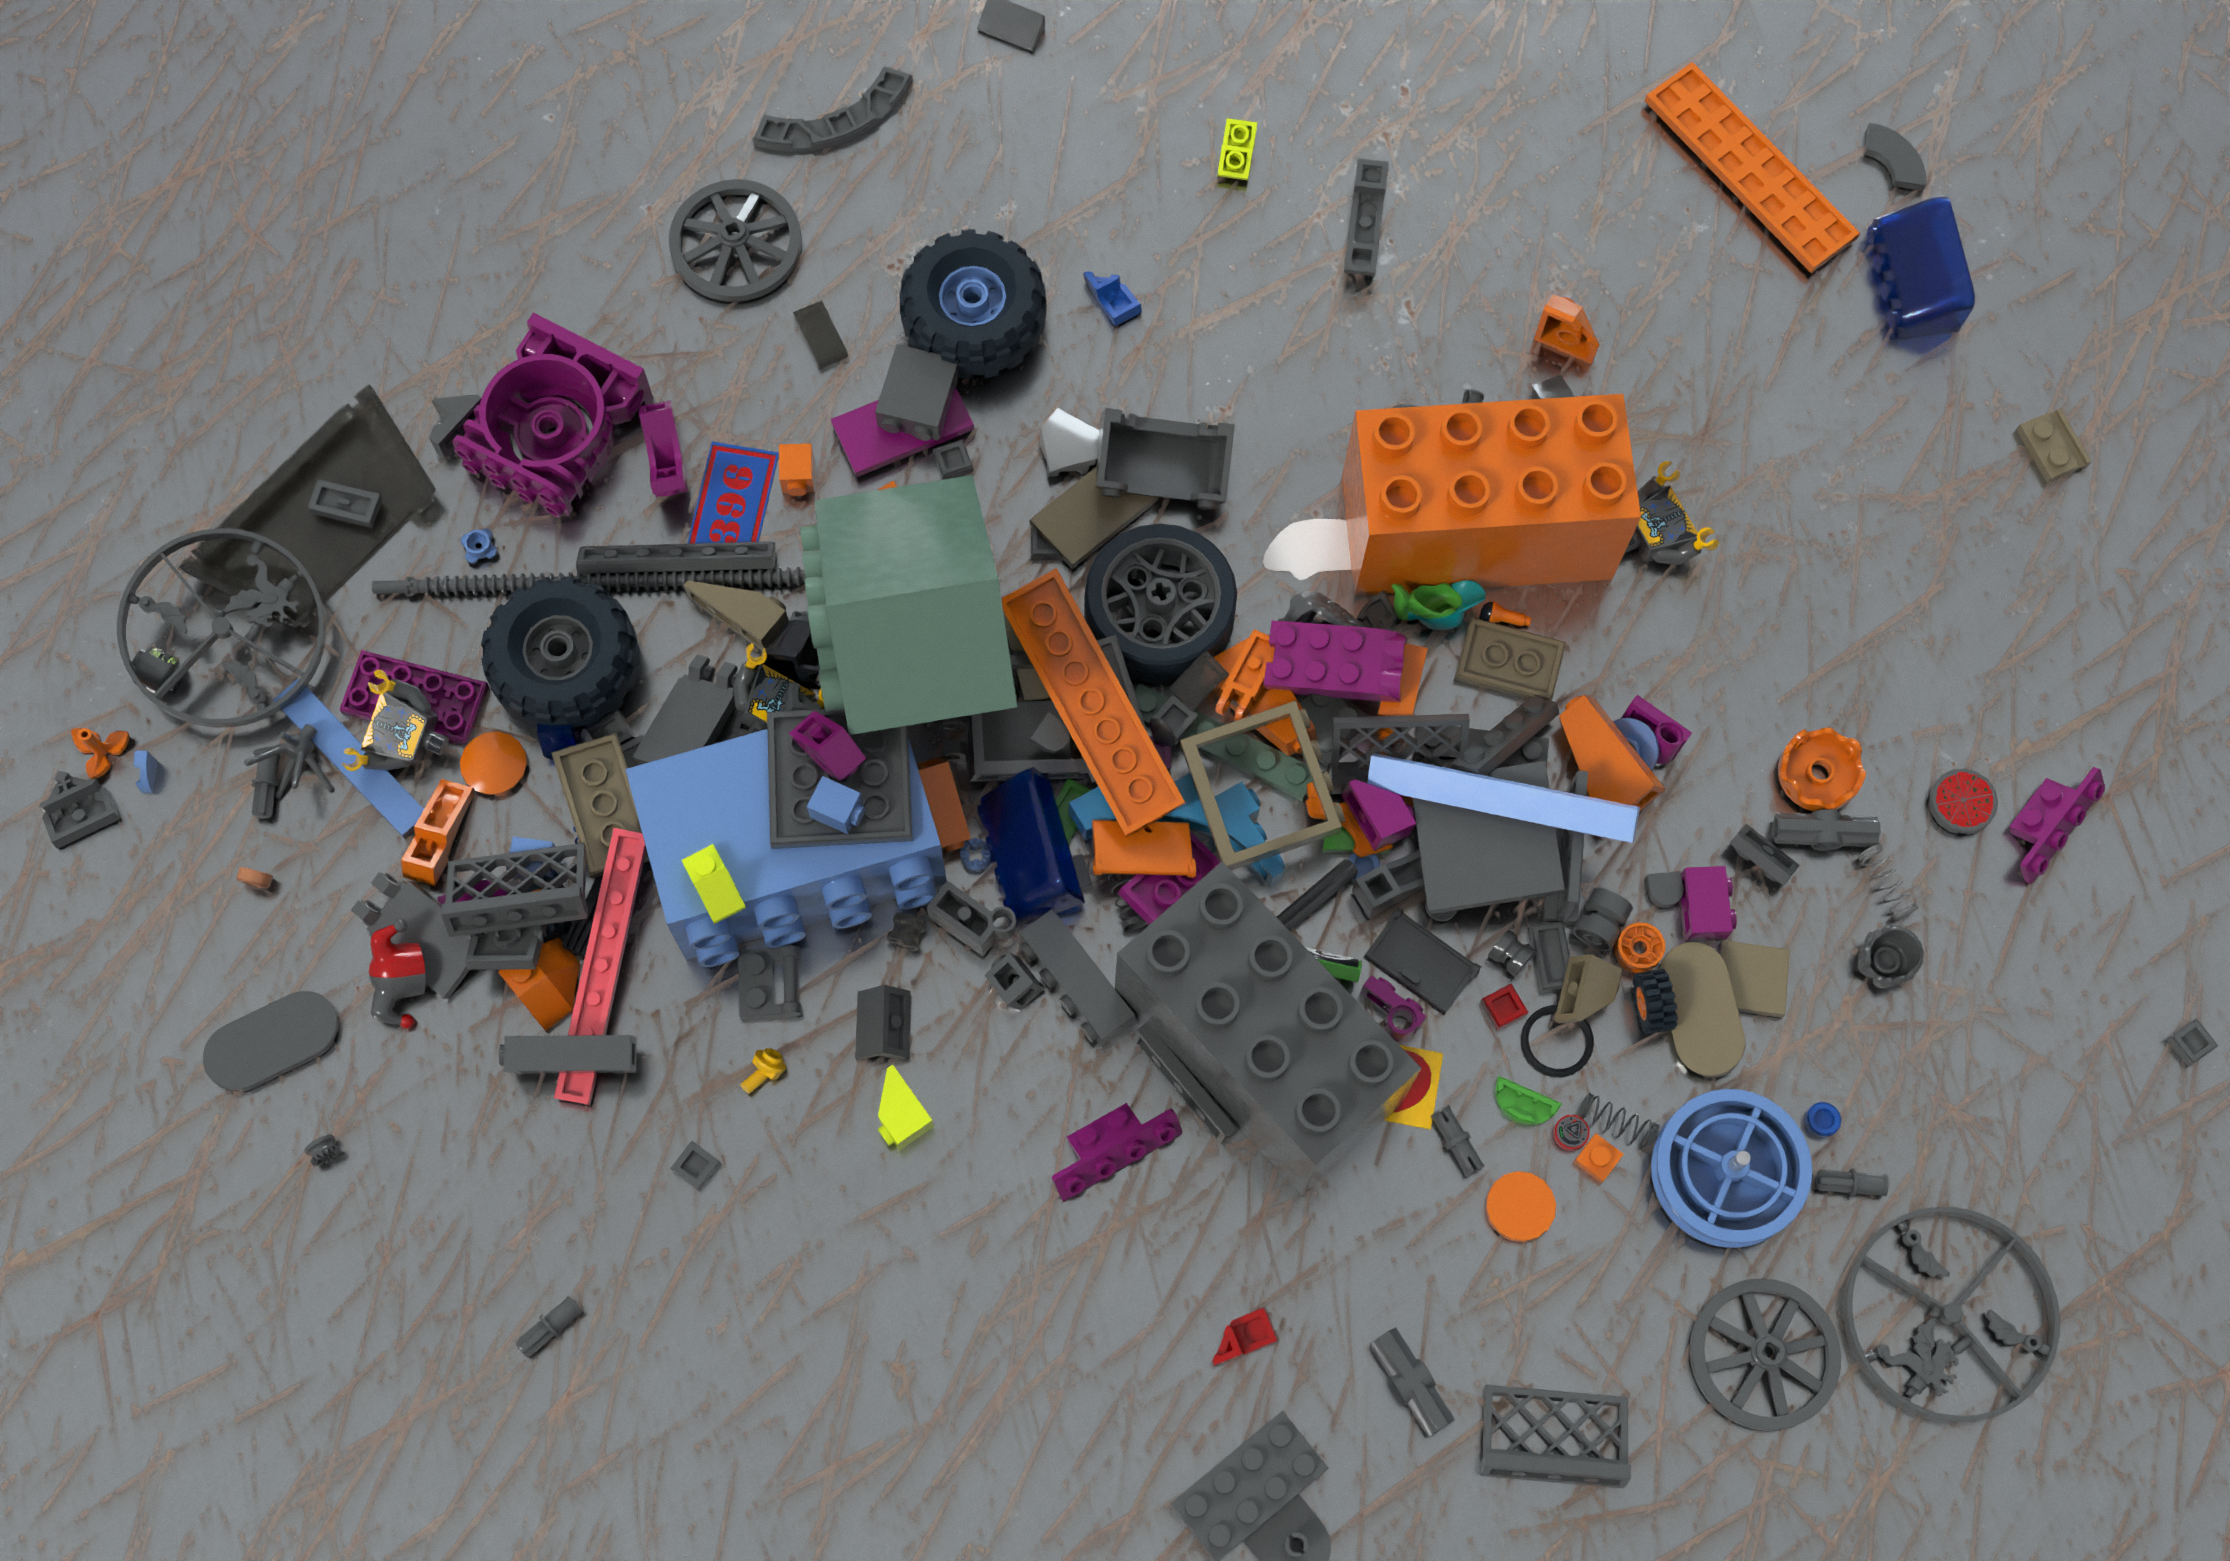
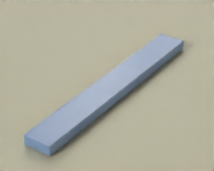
M1376 753L1371 755L1367 784L1399 795L1633 843L1635 840L1640 807Z

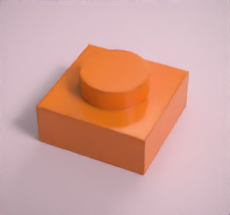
M1595 1133L1574 1160V1163L1602 1184L1624 1154Z

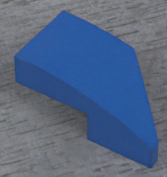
M1090 271L1083 273L1084 280L1114 326L1142 313L1141 304L1125 284H1121L1119 275L1111 274L1110 278L1094 276L1093 272Z

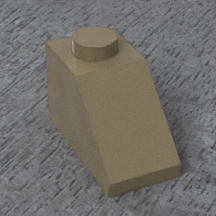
M1592 954L1569 957L1554 1021L1559 1024L1579 1022L1614 1002L1620 987L1619 981L1622 968Z

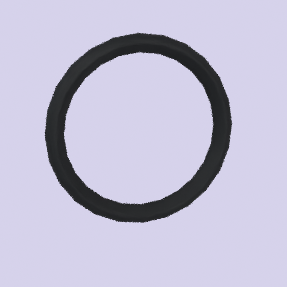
M1558 1005L1546 1006L1535 1011L1527 1019L1523 1027L1521 1036L1524 1053L1535 1068L1553 1076L1573 1074L1582 1069L1592 1055L1594 1036L1591 1027L1586 1019L1579 1021L1586 1034L1587 1046L1583 1057L1576 1064L1564 1069L1547 1067L1535 1058L1529 1046V1032L1533 1023L1544 1014L1557 1011Z

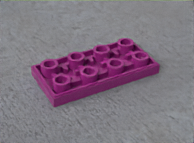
M957 388L954 391L940 441L933 439L923 441L915 438L912 434L900 431L899 433H890L877 426L875 411L879 400L830 419L856 477L974 430L972 419Z
M361 650L339 709L342 714L371 721L380 694L373 693L369 688L368 682L374 685L382 684L384 680L377 678L374 675V671L383 670L386 672L389 680L397 679L416 686L421 690L431 704L432 711L438 715V721L434 729L435 732L449 737V742L464 746L469 744L489 688L487 682Z

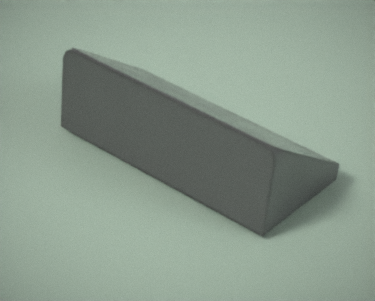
M987 0L977 30L1033 52L1045 29V16L1008 0Z

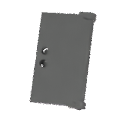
M1398 907L1392 912L1388 920L1389 923L1364 957L1445 1014L1469 980L1472 981L1475 975L1479 974L1481 966L1471 962L1404 914V911Z

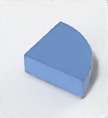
M136 750L134 752V767L140 768L139 781H136V785L141 793H153L158 761L148 751Z

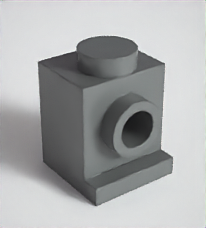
M1010 952L1007 955L998 957L992 963L991 969L984 975L1006 1004L1020 1011L1045 989L1043 984L1036 979L1020 957ZM1019 975L1020 978L1013 983V979Z

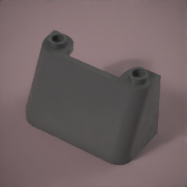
M1105 408L1100 417L1095 488L1102 490L1101 495L1106 497L1120 498L1121 493L1193 501L1198 502V508L1217 509V504H1224L1227 499L1235 424L1218 422V426L1208 425V428H1206L1207 423L1204 422L1199 424L1139 417L1133 413H1130L1125 418L1122 410Z

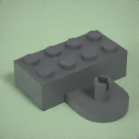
M1283 1410L1170 1503V1509L1211 1561H1220L1241 1542H1244L1258 1561H1329L1331 1542L1328 1531L1300 1496L1303 1490L1329 1468Z

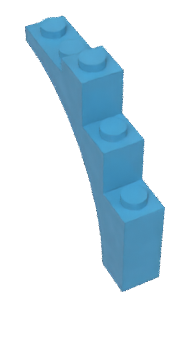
M1189 773L1174 781L1186 804L1154 822H1187L1191 830L1212 837ZM1240 782L1215 796L1234 851L1238 852L1264 843L1267 840L1261 825L1258 822L1253 823L1258 817L1259 806L1261 805L1253 789H1247L1244 783ZM1099 786L1069 802L1068 814L1074 820L1077 829L1085 841L1093 838L1092 820L1117 821ZM1279 854L1251 864L1269 887L1281 881L1285 865Z

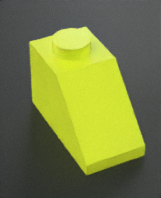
M894 1065L889 1066L886 1071L878 1113L882 1126L877 1130L888 1146L895 1143L900 1151L932 1129L934 1125L932 1119Z

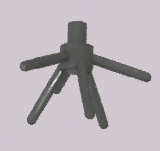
M306 724L299 734H292L290 736L281 732L279 737L286 741V743L256 749L253 751L255 756L244 761L246 766H250L282 752L291 758L275 793L276 799L281 798L292 773L291 786L293 789L298 788L304 759L328 791L333 790L332 784L309 753L312 749L310 741L317 733V730L309 724Z

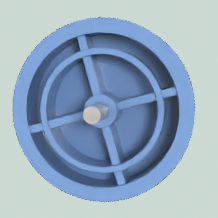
M1721 1089L1710 1091L1691 1099L1680 1107L1665 1123L1653 1147L1651 1177L1656 1196L1662 1208L1681 1230L1693 1238L1713 1246L1741 1248L1769 1239L1795 1219L1803 1208L1810 1191L1812 1160L1802 1131L1791 1116L1780 1106L1753 1092L1738 1089Z

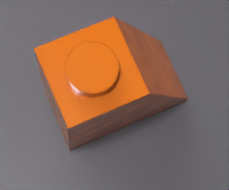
M944 756L917 763L941 848L945 847V851H952L964 847V841L971 839L949 761Z

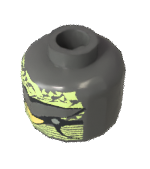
M150 647L146 651L143 649L139 650L132 661V665L147 690L154 694L180 667V662L176 657L156 647ZM182 677L170 689L171 691L177 688Z

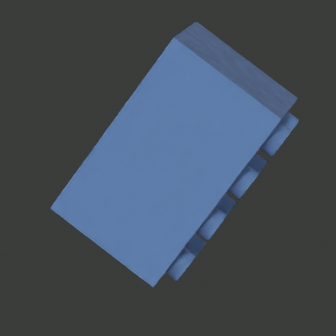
M767 729L625 769L665 920L684 958L688 960L697 957L701 967L718 966L728 963L739 956L737 945L764 938L765 944L769 948L783 947L802 940L806 936L804 926L830 918L833 928H848L869 920L872 917L870 906L896 899L900 909H912L930 903L937 894L935 887L944 885L947 879L941 844L910 741L909 762L913 841L771 849ZM712 844L727 868L746 906L745 909L716 924L713 923L681 861Z

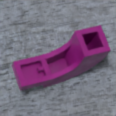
M672 401L639 406V416L649 459L652 493L656 497L687 492V478Z

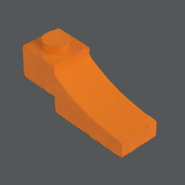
M444 779L440 780L414 826L415 836L401 859L404 878L433 886L436 885L448 863V856L461 821L474 797L473 787Z

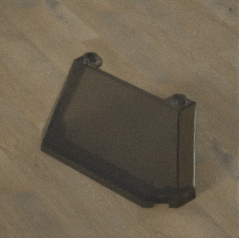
M369 384L354 396L358 401L352 407L349 404L343 405L216 527L256 533L281 545L300 561L307 570L322 599L407 515H410L415 510L422 513L434 501L430 497L436 491L434 485L375 390ZM318 479L380 494L383 501L373 528L311 514L307 507ZM217 538L201 541L191 551L196 557L194 558L190 555L176 567L181 573L229 597L238 595L241 590L248 591L249 589H254L261 592L256 586V575L259 567L258 565L252 567L246 562L247 557L253 554L251 553V548L254 544L252 541L235 538ZM263 546L261 552L256 555L268 567L267 580L275 587L284 578L289 580L298 570L288 559L269 547ZM299 577L294 583L296 588L287 597L288 602L298 601L300 603V606L296 607L297 613L292 608L284 607V613L289 619H284L282 624L290 628H296L298 625L305 628L318 615L314 611L317 605L311 587L305 577ZM261 603L256 604L252 609L257 608ZM274 612L272 619L280 622V613Z

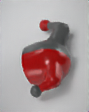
M397 918L392 925L376 930L371 937L372 959L369 964L368 974L370 982L375 989L371 1015L380 1022L397 1024L404 1029H410L415 1023L414 1017L410 1014L400 1015L393 1010V1007L400 998L424 994L426 973L419 943L393 944L391 942V938L397 932H404L408 927L405 919Z

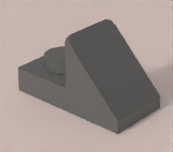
M477 394L435 398L432 400L436 411L445 420L438 422L434 426L429 439L435 451L444 458L455 448L452 443L455 436H464L466 434L463 428L465 421L468 419L474 421L476 419L474 409L477 405H480L482 399Z

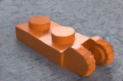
M1255 629L1252 631L1224 684L1225 689L1217 702L1216 713L1221 715L1226 713L1235 693L1243 698L1235 711L1234 720L1246 718L1251 709L1252 702H1256L1264 686L1266 662L1273 663L1275 647H1270L1269 635Z

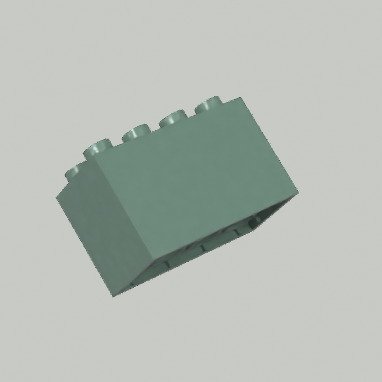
M973 475L815 500L817 524L800 526L806 576L804 580L808 600L807 612L814 649H817L819 677L825 711L845 710L849 735L1017 708L999 580Z

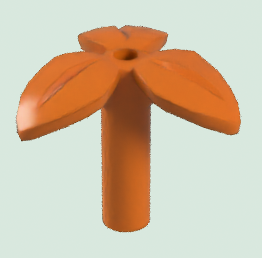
M88 728L71 729L72 739L78 750L82 753H94V756L86 762V773L91 779L101 777L109 770L111 763L106 757L107 753L120 755L129 742V733L127 731L112 732L103 743L100 740L99 734Z

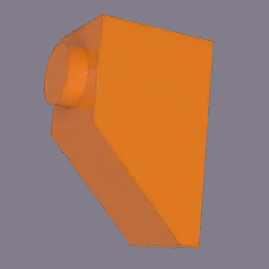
M1553 294L1543 309L1534 340L1592 364L1599 348V343L1583 307L1576 304L1570 298L1559 297Z
M560 938L542 944L536 969H500L498 971L546 1033L573 1012L576 1000L577 978H579L580 962L570 951L563 949V942Z

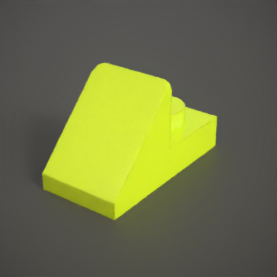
M713 844L681 860L714 924L746 908Z

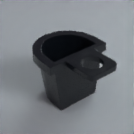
M802 620L788 621L771 647L766 649L767 658L762 664L810 691L811 688L820 690V682L814 679L815 674L819 675L820 667L818 666L817 649H814L809 622Z

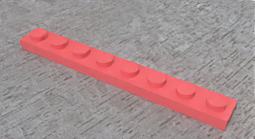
M613 828L568 1036L606 1035L646 853V845L642 833ZM559 1073L554 1098L590 1105L597 1073Z

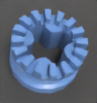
M980 838L965 841V846L960 851L962 864L971 871H980L986 868L991 859L990 848L986 841ZM978 848H981L982 860L975 859L973 862L969 861L970 854L968 851L970 849L976 851Z

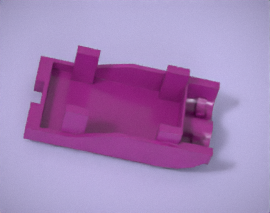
M1271 620L1269 645L1270 647H1275L1273 663L1266 662L1264 687L1265 689L1291 690L1293 694L1310 695L1312 693L1335 698L1400 703V682L1404 664V646L1407 644V637L1395 631L1379 628Z

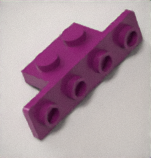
M2093 767L2076 790L2046 778L2009 826L2012 835L2035 844L2020 864L2025 882L2032 884L2038 875L2045 873L2053 855L2057 850L2063 849L2069 834L2075 826L2082 824L2087 810L2093 802L2100 800L2105 791L2101 769Z
M1125 1103L1067 1136L1068 1142L1078 1156L1079 1161L1052 1176V1181L1060 1198L1065 1201L1081 1193L1084 1189L1111 1176L1119 1169L1133 1161L1139 1160L1147 1153L1181 1135L1183 1131L1176 1113L1173 1109H1168L1146 1123L1141 1124L1129 1105Z

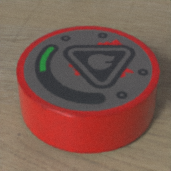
M1566 1115L1554 1126L1553 1138L1556 1144L1563 1150L1576 1151L1582 1148L1588 1141L1589 1127L1581 1117Z

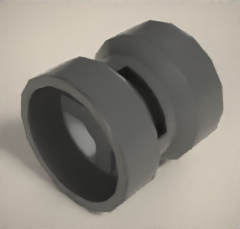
M1508 929L1492 948L1488 956L1496 962L1501 961L1506 964L1507 971L1515 977L1531 959L1536 950L1529 944H1521L1518 941V936Z

